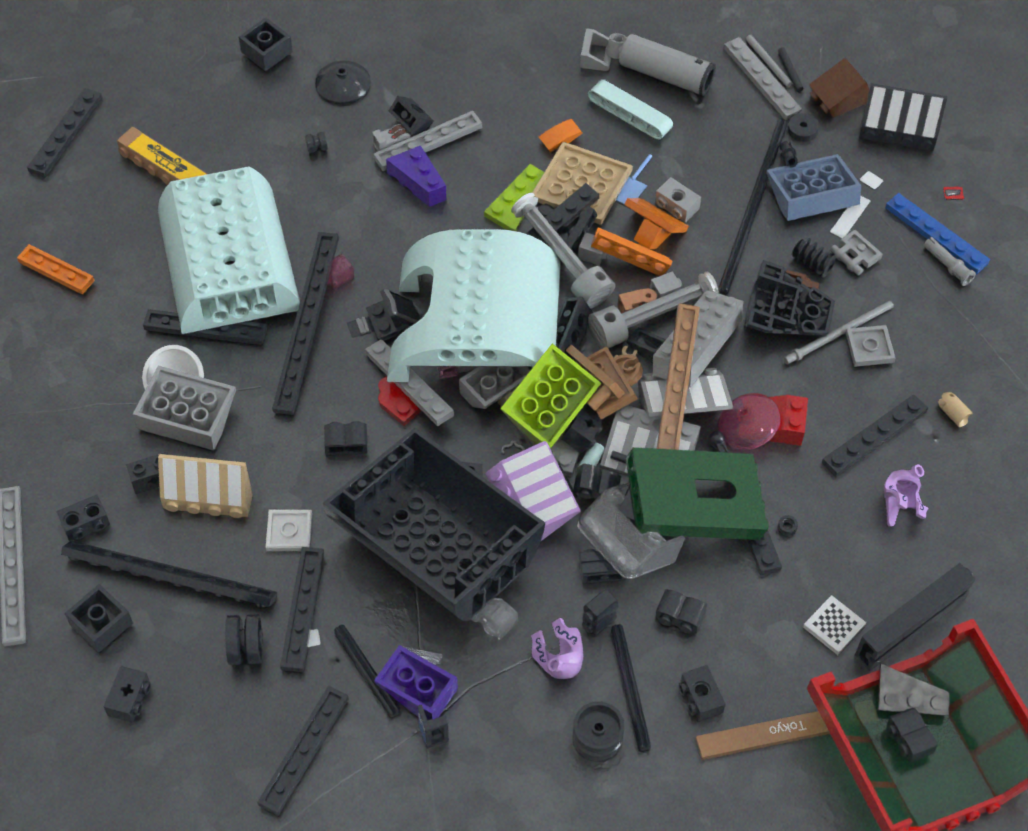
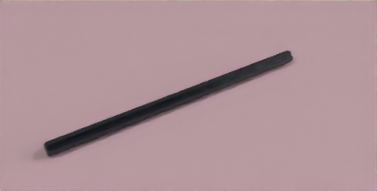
M780 118L777 121L718 287L720 294L727 295L768 181L767 170L773 167L788 121L786 119Z

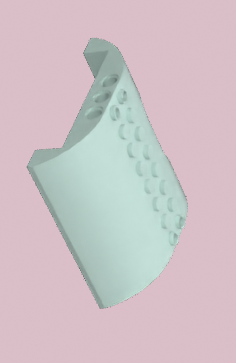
M447 230L428 235L417 241L408 250L403 259L399 291L419 292L421 275L431 274L433 276L430 307L422 319L406 329L394 341L391 347L387 381L408 382L410 366H532L533 368L551 344L556 346L561 265L559 257L542 241L530 235L510 230Z

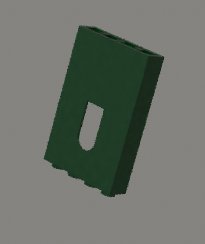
M632 447L627 455L626 464L637 535L760 540L767 532L769 522L765 517V502L762 500L761 482L758 481L757 475L758 466L753 454ZM695 480L729 482L734 486L736 495L732 499L698 498Z

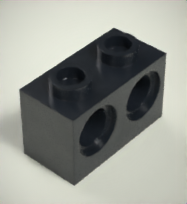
M97 494L56 511L69 542L82 539L85 535L94 531H101L110 525Z

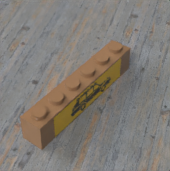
M133 126L117 140L119 153L123 157L131 159L137 166H142L151 175H156L162 179L167 185L171 181L207 175L198 167Z

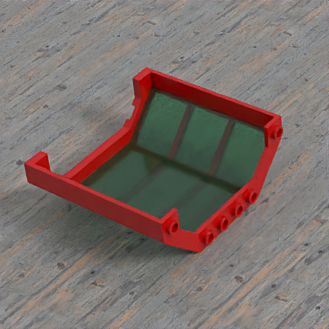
M974 619L953 626L948 637L942 640L943 645L935 649L934 652L932 649H929L923 654L888 666L949 692L948 716L919 713L925 726L933 734L938 746L934 754L912 763L906 757L901 756L898 749L899 744L888 735L886 729L889 717L901 712L877 710L879 670L845 683H838L836 686L833 685L836 679L832 671L810 679L807 691L881 831H939L944 828L952 830L960 825L959 822L964 820L972 822L981 816L980 814L984 812L992 814L998 811L1001 805L1028 789V710Z

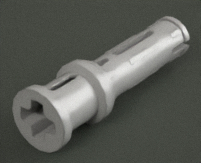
M933 237L926 240L924 247L948 268L949 273L955 275L963 286L968 285L974 279L976 273L973 270L970 271L962 260L953 257Z

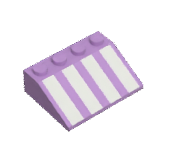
M546 441L500 461L485 473L490 483L545 522L541 541L581 512Z

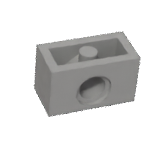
M672 177L656 191L655 203L684 223L700 209L701 197Z

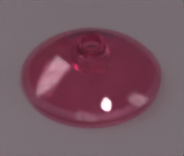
M758 393L744 394L733 399V409L723 410L720 415L718 427L719 431L725 435V442L734 448L742 450L754 449L768 442L775 435L780 424V412L775 402L769 397Z

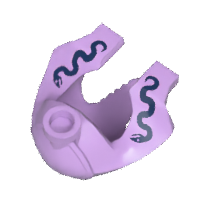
M917 464L911 470L893 471L884 484V496L888 526H894L900 508L915 509L917 517L921 519L926 518V512L929 508L922 504L918 493L921 487L919 478L924 475L921 465Z
M559 618L552 622L556 637L560 640L559 654H550L545 649L546 644L543 633L538 631L531 635L533 641L532 657L554 678L568 679L577 675L581 669L583 645L579 630L574 627L568 628L564 624L563 619Z

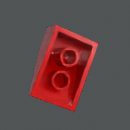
M781 395L743 400L739 437L801 446L805 434L808 398Z

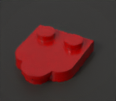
M387 377L379 381L378 388L380 394L378 399L380 407L403 426L422 411L394 382H388Z

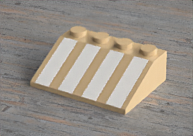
M159 454L160 499L163 509L172 512L178 510L188 511L192 514L209 513L213 516L229 515L234 518L248 517L253 494L245 462Z

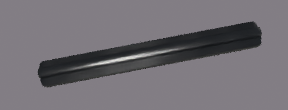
M342 624L334 629L336 637L390 717L398 715L400 707L390 694L374 683L378 675L345 625Z

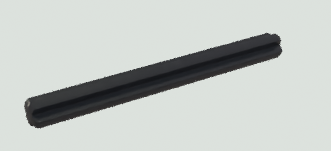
M621 624L613 625L611 627L612 638L638 749L640 751L648 750L651 743L624 629Z

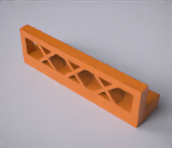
M599 227L595 231L591 247L659 276L664 275L672 265V260L667 256Z

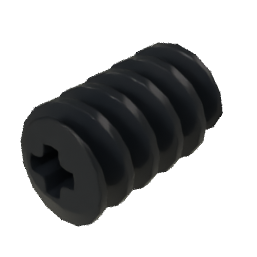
M808 238L806 241L801 239L793 248L791 255L795 258L797 257L798 261L803 262L805 266H810L811 270H816L818 275L822 274L823 278L826 277L835 264L836 256L834 255L829 258L830 251L822 254L824 247H820L817 250L818 243L815 242L810 245L811 238Z

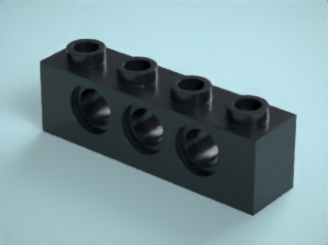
M583 297L565 298L557 319L556 347L573 361L574 359L568 354L566 349L571 344L577 350L579 349L589 324L588 317L593 313Z

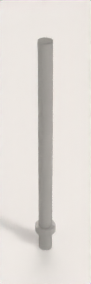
M887 301L828 333L827 336H822L800 349L792 350L791 354L783 358L784 362L789 364L795 360H801L804 355L845 334L847 329L856 328L893 308V303Z

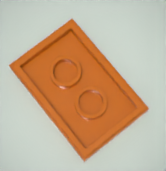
M627 198L625 202L626 207L670 233H684L689 227L642 198Z

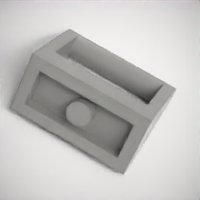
M586 28L580 68L601 71L609 70L611 57L606 53L609 41L607 36L594 29ZM592 45L606 46L603 61L590 54Z

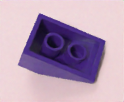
M400 645L374 680V683L417 716V706L422 704L427 721L438 718L458 690L456 676Z

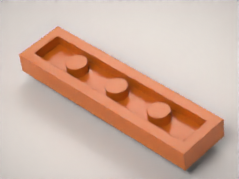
M30 244L17 257L19 263L82 295L95 281L92 275Z

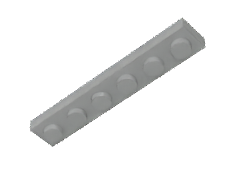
M740 37L724 44V50L784 119L788 120L792 116L801 113L802 108Z
M470 111L374 153V159L382 171L387 170V158L420 145L426 153L481 129L482 122L474 111Z
M381 339L367 347L365 353L388 376L391 348ZM411 368L408 382H394L437 426L454 416V410Z

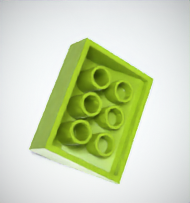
M551 344L500 409L536 444L546 441L551 449L600 386L601 382L554 344Z

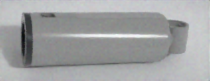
M614 33L609 36L606 53L611 58L619 59L620 65L703 96L708 92L715 75V64L634 34L626 37L623 34Z

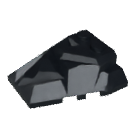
M763 260L752 288L745 316L746 326L765 333L827 336L835 301L815 287L810 289L802 284L803 280L797 277L795 279L786 273L787 269L783 266Z

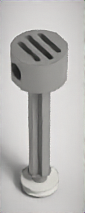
M534 193L522 196L513 205L511 212L515 214L516 218L524 216V219L531 223L574 275L576 280L571 286L572 293L576 297H583L590 308L600 305L612 294L615 289V283L600 266L587 270L538 211V207H535L538 198L535 197Z
M706 271L704 274H699L698 282H695V284L622 314L614 305L599 310L588 317L591 334L601 349L606 346L611 348L627 341V328L676 309L679 303L688 304L700 299L706 290L719 294L717 283L714 277Z

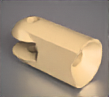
M952 392L943 393L942 398L938 401L940 408L958 427L966 425L968 417L973 415L971 410Z

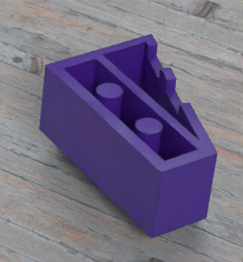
M421 145L386 159L387 174L399 180L403 187H408L412 194L426 205L431 207L447 200L446 184Z

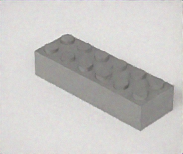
M706 290L694 306L700 307L688 387L693 385L741 323L743 314L742 300ZM674 331L653 355V375L666 380Z

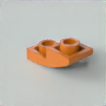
M569 119L541 134L539 138L551 153L563 142H572L582 134V131L572 119Z

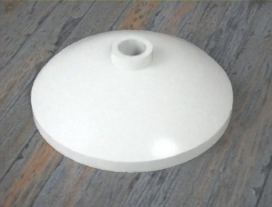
M168 345L156 350L146 361L142 374L145 390L158 365L204 378L203 366L198 356L190 349L179 345Z

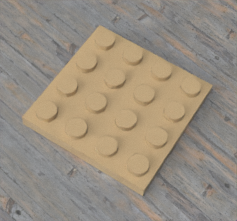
M563 142L532 193L538 198V203L549 204L553 208H557L575 191L587 183L599 193L600 198L590 207L595 209L598 215L594 223L602 225L629 178L633 166Z

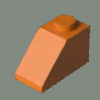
M644 219L633 240L648 249H657L671 233L652 221Z

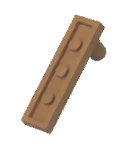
M572 344L566 349L575 362L603 385L586 402L594 411L612 394L618 399L625 394L613 379Z

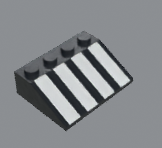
M871 83L861 120L859 138L934 151L947 96Z

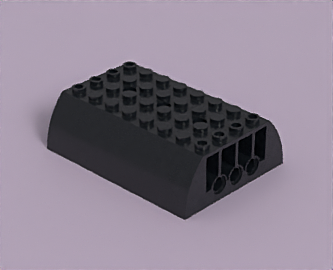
M416 428L412 429L323 502V509L328 518L463 621H470L529 567L540 545L545 529V522ZM403 515L407 517L405 520H398L396 518ZM434 539L439 541V543L434 545L428 543L429 540ZM462 564H470L467 569L460 567Z

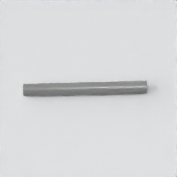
M748 35L746 41L787 88L791 87L793 84L753 36Z

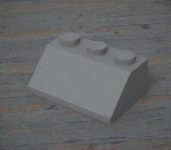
M479 366L459 379L460 394L472 407L486 409L516 389L530 372V369L527 366Z

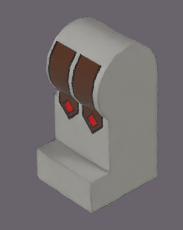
M397 124L391 129L382 132L379 129L372 132L373 145L377 151L411 137L402 124Z

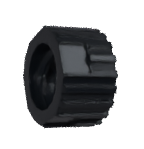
M785 515L780 518L778 523L779 533L787 537L793 536L797 531L798 522L794 517ZM790 523L792 528L785 529L783 524Z

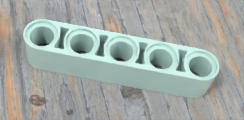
M600 80L588 92V96L593 103L657 140L662 139L673 127V122L668 116L605 80Z

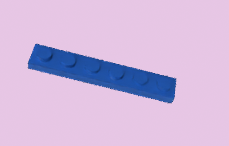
M900 193L886 203L885 208L925 238L930 239V237H933L953 257L962 260L964 265L970 271L973 270L976 275L989 264L990 259Z

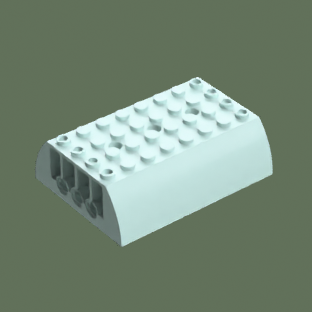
M244 167L175 180L167 185L159 200L158 215L182 334L298 311L300 299L273 191L268 181L259 172L251 167ZM221 232H228L225 235H219ZM228 261H234L231 265L225 264Z

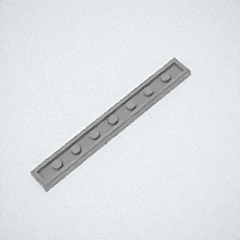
M19 486L0 489V592L3 646L26 643L21 490Z

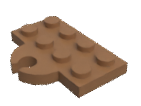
M606 346L587 357L613 379L625 393L620 399L612 394L596 410L600 419L638 400L631 387L642 377L643 367L636 356L626 354L613 358ZM600 384L593 395L603 386L602 384Z

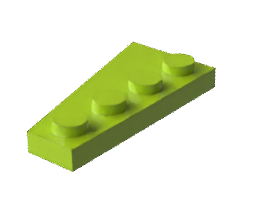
M529 164L484 211V217L506 230L517 232L524 216L516 218L511 209L522 196L534 191L544 172Z

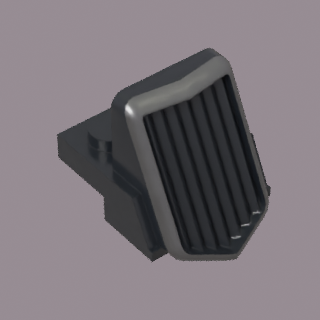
M388 289L380 291L383 298L382 301L366 307L378 340L382 339L383 341L400 335L423 318L422 311L412 300Z

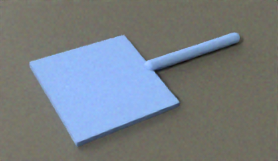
M651 154L644 160L632 178L629 177L615 201L625 205L627 198L640 197L647 185L635 179L651 159Z

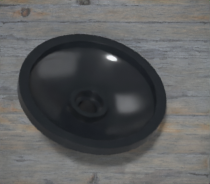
M346 60L327 64L317 73L315 78V87L319 96L327 102L339 105L359 101L368 93L371 85L368 71L362 65Z

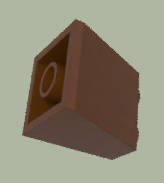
M846 58L809 84L811 97L815 102L819 100L821 103L820 107L824 113H829L833 118L866 104L869 93L867 82Z

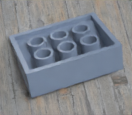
M839 154L800 162L792 168L782 166L767 170V175L779 208L787 221L860 205L861 184Z

